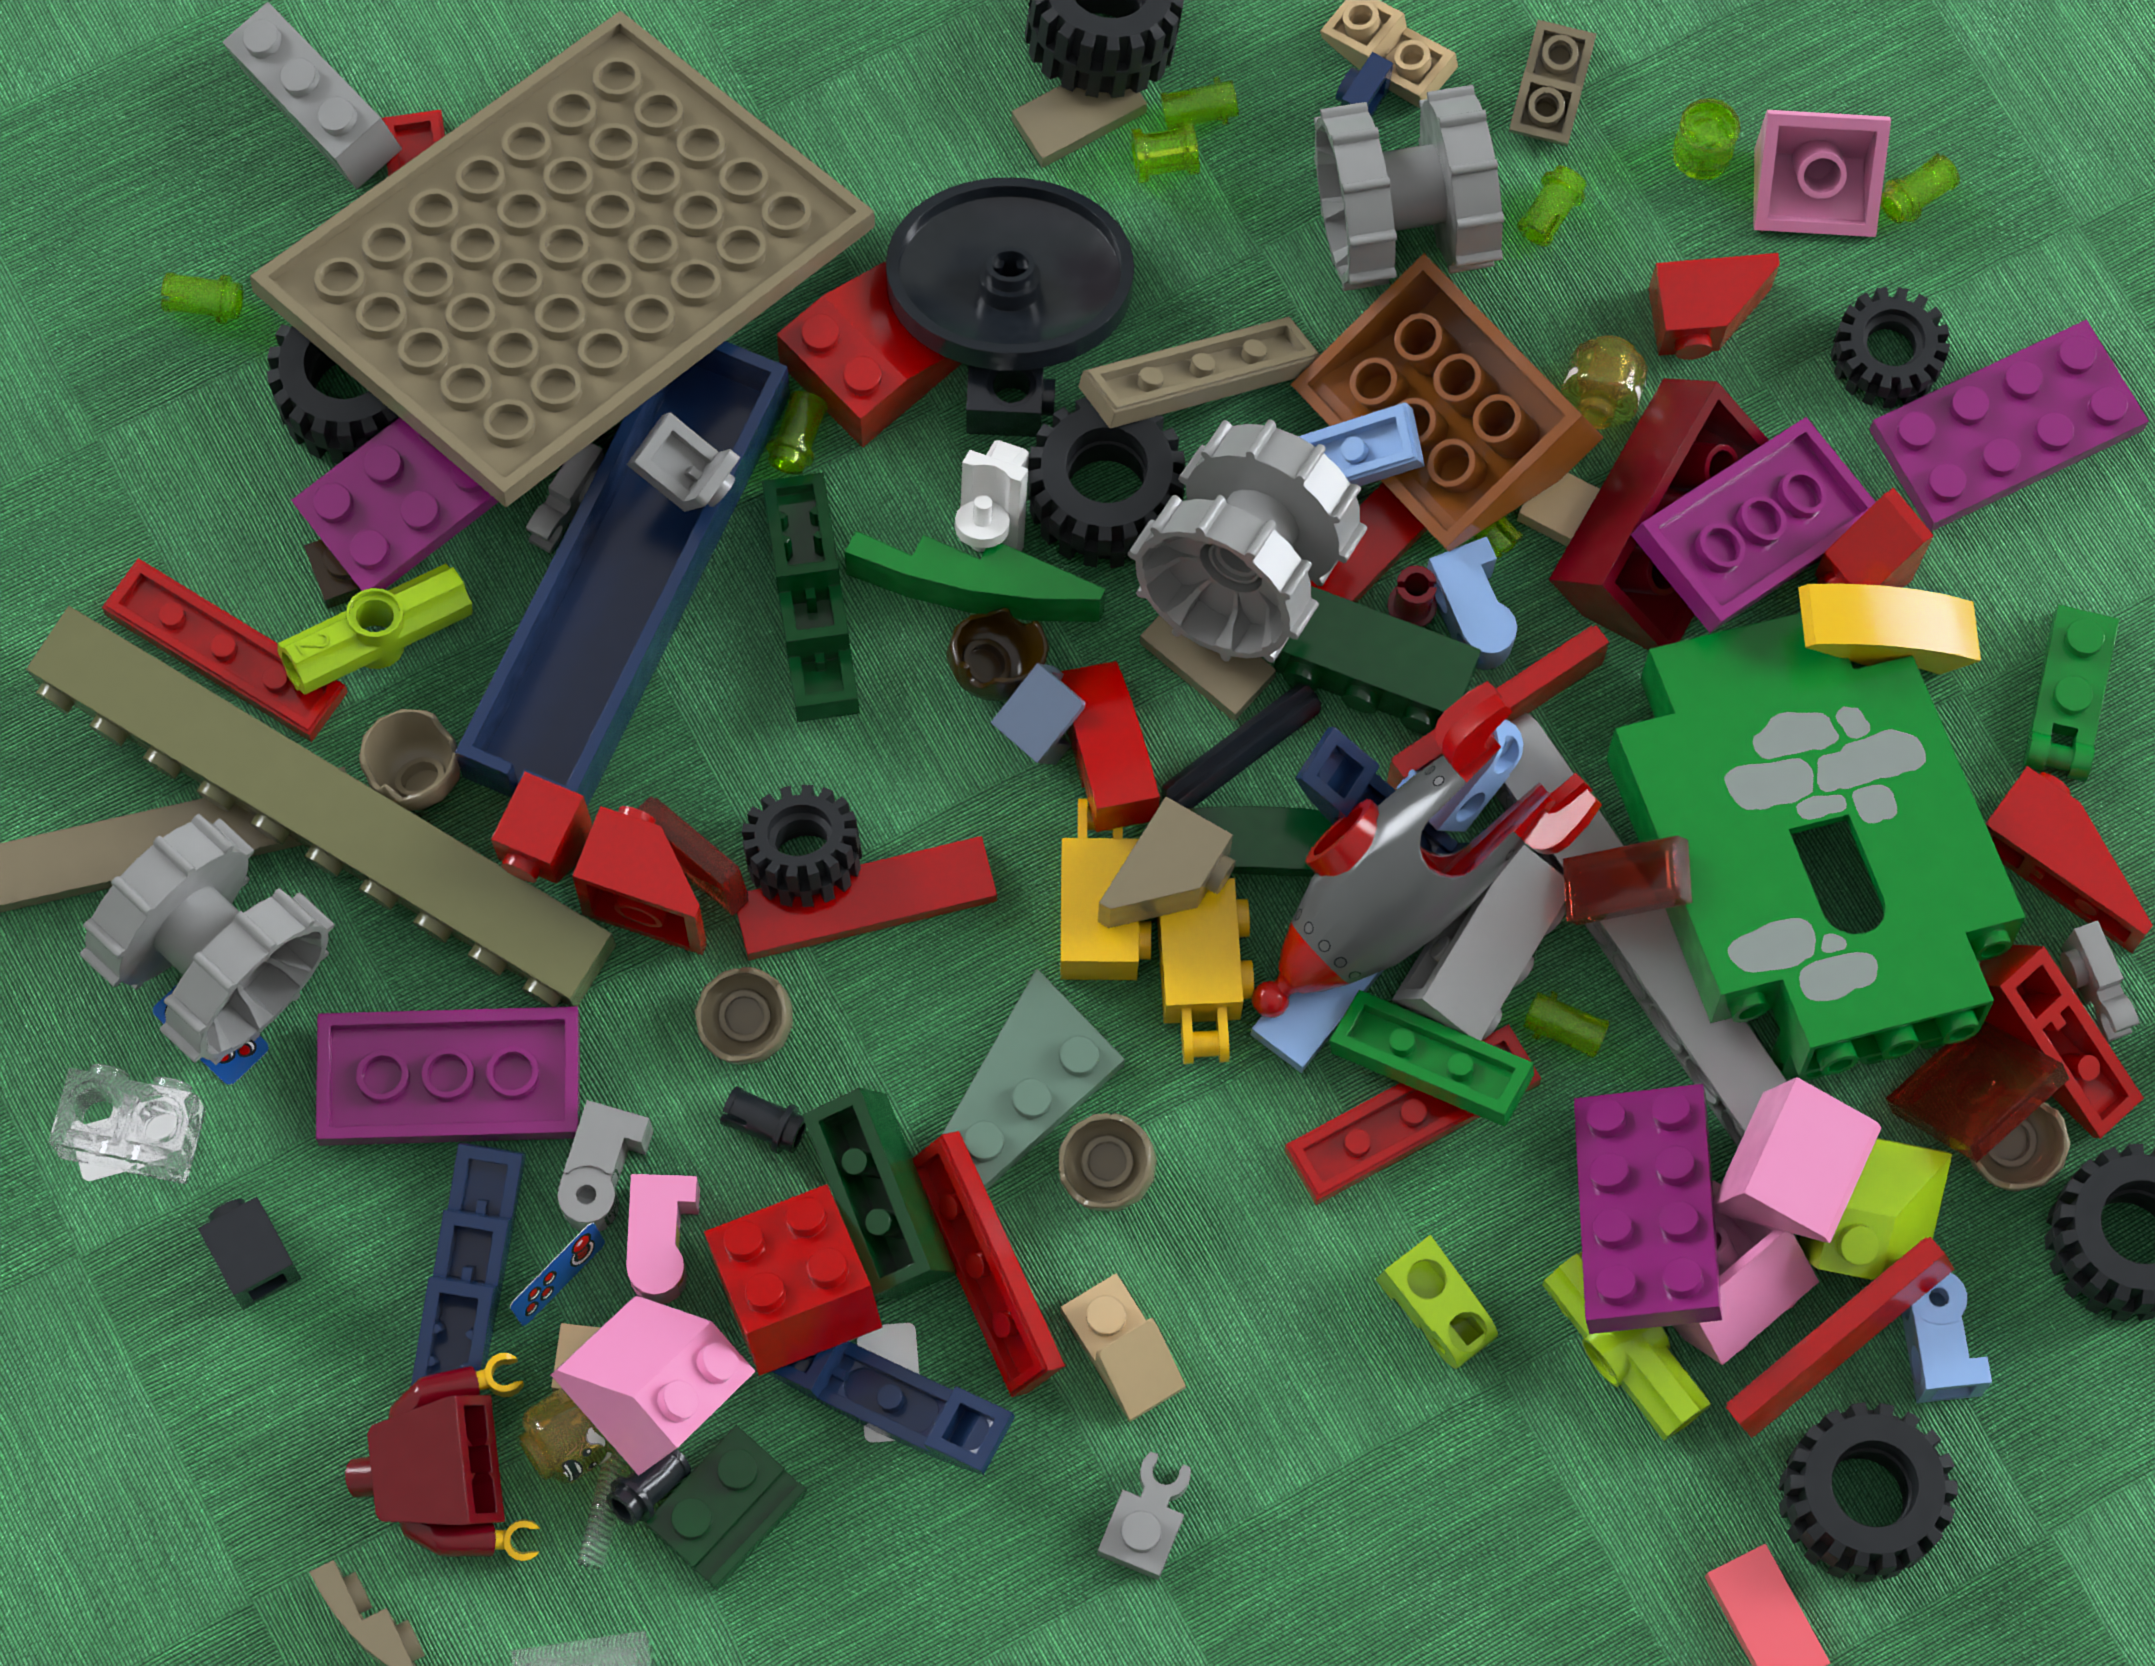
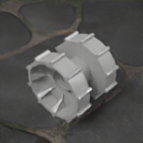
M1473 85L1427 92V99L1419 100L1421 110L1419 146L1382 152L1378 127H1375L1373 119L1368 112L1367 102L1320 109L1321 116L1314 117V162L1317 171L1321 203L1320 210L1331 252L1332 265H1335L1337 274L1342 281L1343 291L1389 284L1390 278H1396L1395 240H1397L1396 231L1433 225L1436 246L1440 248L1441 254L1447 263L1449 274L1494 267V261L1503 260L1501 247L1504 215L1501 206L1497 171L1498 161L1494 155L1487 125L1486 110H1482L1480 102L1475 96Z
M1223 420L1207 445H1201L1178 478L1182 484L1186 485L1187 500L1182 501L1177 495H1173L1156 521L1150 520L1128 552V556L1136 561V576L1140 584L1136 592L1137 596L1146 598L1156 612L1173 627L1172 634L1179 637L1182 634L1198 645L1220 653L1221 659L1224 661H1229L1231 657H1264L1271 663L1275 661L1289 637L1292 639L1299 637L1319 606V603L1311 598L1310 581H1313L1317 586H1323L1337 562H1347L1367 530V526L1360 522V507L1357 495L1361 487L1357 484H1351L1340 468L1324 454L1326 450L1324 445L1318 444L1315 447L1294 434L1276 428V423L1273 420H1268L1265 425L1243 424L1232 426L1230 422Z
M197 814L191 822L176 828L163 838L161 836L156 837L149 849L138 857L121 876H117L112 880V887L98 905L92 918L83 924V927L87 930L85 935L86 947L79 955L113 987L123 982L131 985L135 990H138L144 982L158 976L171 966L175 967L183 976L173 993L164 1000V1003L167 1005L165 1012L166 1022L159 1030L194 1063L203 1057L217 1065L224 1056L239 1049L250 1040L255 1041L260 1036V1032L274 1021L292 1001H296L300 997L302 988L311 978L319 963L329 954L326 950L328 933L335 924L302 893L299 892L292 898L280 888L271 897L257 903L244 913L238 911L232 903L241 887L245 886L250 880L246 876L248 858L255 850L220 818L212 824L200 814Z

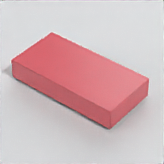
M1766 1543L1708 1572L1704 1576L1752 1666H1828L1830 1664L1828 1657Z

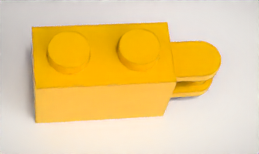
M1078 798L1077 838H1062L1060 980H1137L1139 960H1151V921H1138L1108 928L1098 922L1100 900L1139 839L1123 838V827L1104 830L1112 831V838H1087V830H1095L1088 800Z
M1229 878L1218 894L1208 890L1197 908L1157 917L1164 1024L1180 1023L1183 1064H1194V1057L1218 1056L1219 1063L1229 1062L1228 1020H1241L1243 999H1252L1254 991L1252 960L1240 959L1239 937H1250L1248 899H1236L1235 878ZM1216 1021V1030L1193 1032L1192 1022Z

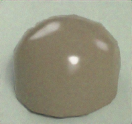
M397 710L378 718L363 735L359 760L370 787L408 811H421L443 801L460 781V766L455 754L458 746L455 738L443 727L437 716L427 710Z
M742 967L740 969L734 968L723 971L704 986L695 1009L698 1034L703 1045L723 1061L736 1065L765 1062L784 1047L793 1027V1006L787 991L780 982L762 970L753 967Z
M2016 1092L1990 1098L1972 1116L1965 1139L1966 1148L1974 1170L1990 1184L2013 1192L2045 1186L2063 1169L2070 1148L2065 1121L2060 1112L2032 1095Z
M1108 1113L1093 1114L1073 1125L1059 1148L1060 1181L1071 1197L1088 1209L1120 1212L1140 1201L1154 1182L1157 1165L1154 1145L1148 1134L1126 1116L1117 1113L1112 1115Z

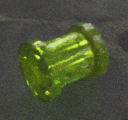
M1192 120L1181 122L1178 129L1144 134L1141 128L1131 129V151L1138 184L1148 182L1152 175L1185 170L1189 176L1200 174L1198 144Z

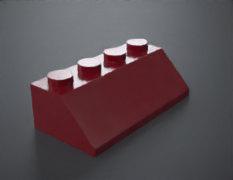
M1663 378L1548 580L1582 616L1647 650L1680 642L1695 614L1631 534L1642 522L1765 444L1769 439L1718 381Z

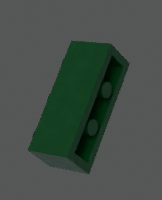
M1311 586V598L1316 600L1319 606L1297 639L1289 637L1274 662L1276 672L1282 674L1283 679L1292 686L1305 684L1309 685L1313 691H1316L1318 688L1341 696V700L1352 709L1369 714L1376 713L1377 710L1400 718V722L1407 729L1421 735H1427L1436 728L1437 721L1443 712L1468 692L1476 672L1481 649Z
M857 1088L802 1114L847 1231L871 1284L874 1296L902 1299L956 1274L957 1271L887 1094Z

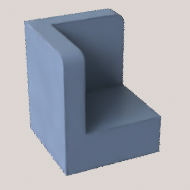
M1040 663L1035 665L990 723L1035 762L1056 765L1071 746L1062 736L1084 710L1085 701L1061 681L1064 674L1052 665Z

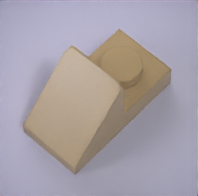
M1117 1273L1061 1306L1060 1313L1129 1422L1186 1388L1153 1318L1145 1319Z

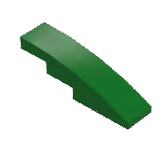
M855 530L845 550L846 575L908 598L968 613L987 614L994 610L1008 608L1015 619L1067 622H1099L1104 613L1105 588L1003 543L986 548L981 559H978L923 534L913 555H910Z

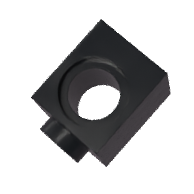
M969 365L966 404L967 434L1037 437V433L1041 429L1042 415L1053 416L1056 379L1044 378V368L1005 371ZM1016 388L1023 391L1027 396L1021 401L1009 403L1002 401L996 395L1003 389Z
M257 1196L247 1202L239 1198L219 1206L208 1216L210 1222L198 1228L230 1290L243 1310L302 1279Z

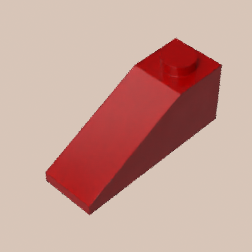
M2027 766L1985 823L2002 864L2088 924L2098 920L2104 935L2130 953H2133L2153 924L2081 802L2071 796L2069 788L2057 777L2044 772L2038 774Z
M2013 944L2002 955L1989 960H1983L1979 963L1994 999L1984 1021V1025L1990 1034L2093 1138L2101 1139L2144 1097L2044 946Z

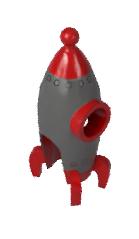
M1486 681L1467 692L1446 709L1438 719L1435 728V741L1443 756L1410 778L1380 805L1377 806L1370 799L1358 803L1353 807L1348 817L1339 818L1312 847L1306 856L1305 862L1315 872V875L1312 877L1291 920L1281 949L1277 979L1275 981H1265L1259 984L1253 991L1252 1004L1257 1013L1263 1017L1276 1018L1282 1015L1288 1008L1289 996L1291 994L1322 992L1345 986L1397 965L1437 937L1461 915L1502 873L1525 843L1538 853L1548 855L1558 853L1567 848L1590 824L1602 804L1591 793L1593 790L1575 772L1551 793L1539 782L1469 844L1455 853L1439 854L1428 851L1420 845L1422 830L1428 821L1501 748V745L1494 738L1493 732L1513 711L1501 699L1503 696L1491 683Z

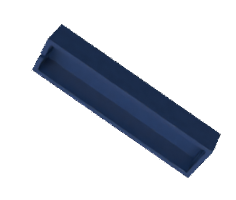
M724 341L624 417L455 751L462 777L512 798L524 772H528L583 795L588 806L790 398L787 366ZM672 413L718 452L731 449L740 457L730 472L735 477L732 487L715 506L710 507L707 504L704 507L684 512L626 465L662 415Z

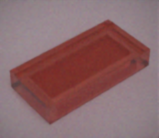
M650 796L637 808L651 815L656 820L655 824L662 827L685 876L732 916L749 901V895L739 867L659 799H654Z
M1678 835L1563 858L1566 919L1573 924L1581 925L1692 903L1688 840Z

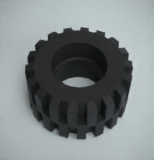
M1030 0L1025 28V42L1030 44L1029 55L1034 63H1042L1041 72L1050 80L1058 77L1062 80L1061 87L1071 92L1075 88L1086 90L1085 96L1098 98L1099 92L1109 93L1111 98L1124 97L1125 90L1127 89L1138 93L1147 89L1149 80L1157 82L1164 75L1166 66H1170L1172 62L1184 0ZM1092 13L1106 14L1116 18L1100 17Z
M281 324L275 334L279 347L269 348L267 360L271 370L267 371V376L283 425L287 426L290 436L298 445L303 442L306 443L309 454L321 459L326 451H328L333 463L339 464L397 420L399 416L370 391L354 398L337 399L326 396L316 390L321 377L337 363L296 328Z
M1085 397L1076 400L1075 412L1070 414L1064 406L1053 414V428L1043 424L1037 433L1036 447L1031 446L1029 455L1028 500H1030V514L1034 524L1041 523L1042 538L1048 545L1057 540L1060 541V555L1071 560L1077 552L1084 555L1083 565L1097 568L1098 559H1110V568L1123 567L1124 556L1128 555V552L1150 520L1156 521L1173 495H1177L1183 501L1184 484L1178 478L1185 469L1184 451H1178L1179 438L1173 428L1163 431L1164 417L1159 415L1110 429ZM1112 461L1130 468L1139 477L1142 486L1136 493L1125 500L1114 503H1101L1081 495L1073 487L1070 479L1079 469L1090 463Z
M2128 1144L2121 1153H2118L2116 1148L2112 1147L2102 1151L2094 1161L2089 1159L2083 1164L2056 1196L2058 1200L2050 1208L2046 1223L2052 1225V1228L2044 1236L2045 1250H2055L2056 1256L2049 1263L2054 1276L2065 1273L2070 1279L2063 1288L2073 1299L2081 1292L2089 1298L2085 1309L2098 1315L2104 1307L2112 1309V1320L2125 1322L2132 1314H2137L2139 1321L2150 1320L2155 1317V1263H2136L2119 1255L2104 1236L2101 1214L2103 1207L2106 1205L2130 1203L2147 1210L2155 1217V1149L2150 1155H2145L2143 1144Z
M1866 1402L1851 1404L1843 1413L1836 1409L1825 1415L1817 1425H1813L1793 1449L1786 1461L1788 1464L1787 1468L1780 1477L1778 1490L1784 1491V1498L1779 1503L1781 1518L1789 1517L1792 1524L1787 1530L1792 1543L1795 1544L1801 1540L1809 1549L1803 1556L1813 1565L1819 1560L1829 1564L1830 1567L1827 1573L1840 1579L1847 1572L1855 1574V1582H1870L1875 1576L1882 1575L1883 1580L1897 1576L1907 1567L1910 1569L1944 1536L1942 1532L1951 1523L1955 1509L1951 1508L1950 1505L1958 1495L1957 1481L1949 1480L1948 1473L1954 1468L1950 1453L1940 1456L1935 1447L1941 1441V1438L1936 1432L1931 1429L1924 1435L1916 1428L1920 1421L1919 1417L1909 1411L1903 1418L1894 1416L1893 1405L1879 1403L1874 1410H1867ZM1849 1459H1867L1878 1463L1892 1474L1900 1487L1903 1502L1901 1516L1895 1523L1884 1527L1866 1526L1852 1520L1842 1511L1835 1500L1832 1490V1473L1840 1462Z

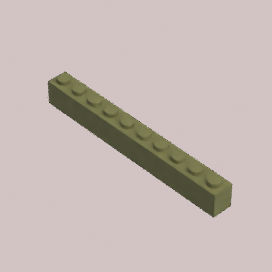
M70 606L67 607L26 668L36 683L40 685L35 694L52 707L65 714H68L73 706L93 718L89 727L108 741L122 747L126 739H129L147 750L142 759L156 770L172 779H176L180 771L200 782L201 784L196 792L212 804L229 812L235 803L252 813L255 817L250 823L251 826L273 841L283 845L288 836L292 837L300 844L309 848L304 857L316 867L334 877H338L342 869L363 881L358 890L366 897L388 910H392L396 902L417 914L413 921L414 925L443 943H446L452 935L469 945L472 949L467 956L489 972L501 976L504 969L507 968L526 980L522 988L524 992L547 1007H557L560 1001L569 1007L578 1006L617 946L612 933L526 881L511 875L498 864Z

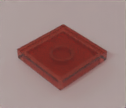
M1984 1021L1981 1029L1969 1039L1958 1043L1945 1044L1885 1099L1893 1114L1977 1163L2069 1080V1077L2061 1062Z

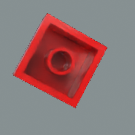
M828 1184L704 1231L717 1274L759 1376L883 1328L871 1284Z

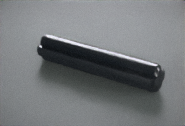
M1296 684L1165 782L1160 793L1163 800L1165 797H1168L1185 808H1194L1318 715L1322 703L1317 694L1309 685Z

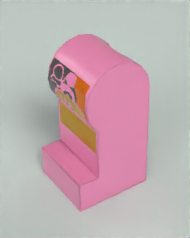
M631 1174L626 1267L631 1287L637 1296L660 1304H667L678 1298L685 1289L687 1273L683 1256L679 1251L681 1214L699 1215L700 1187L697 1176Z

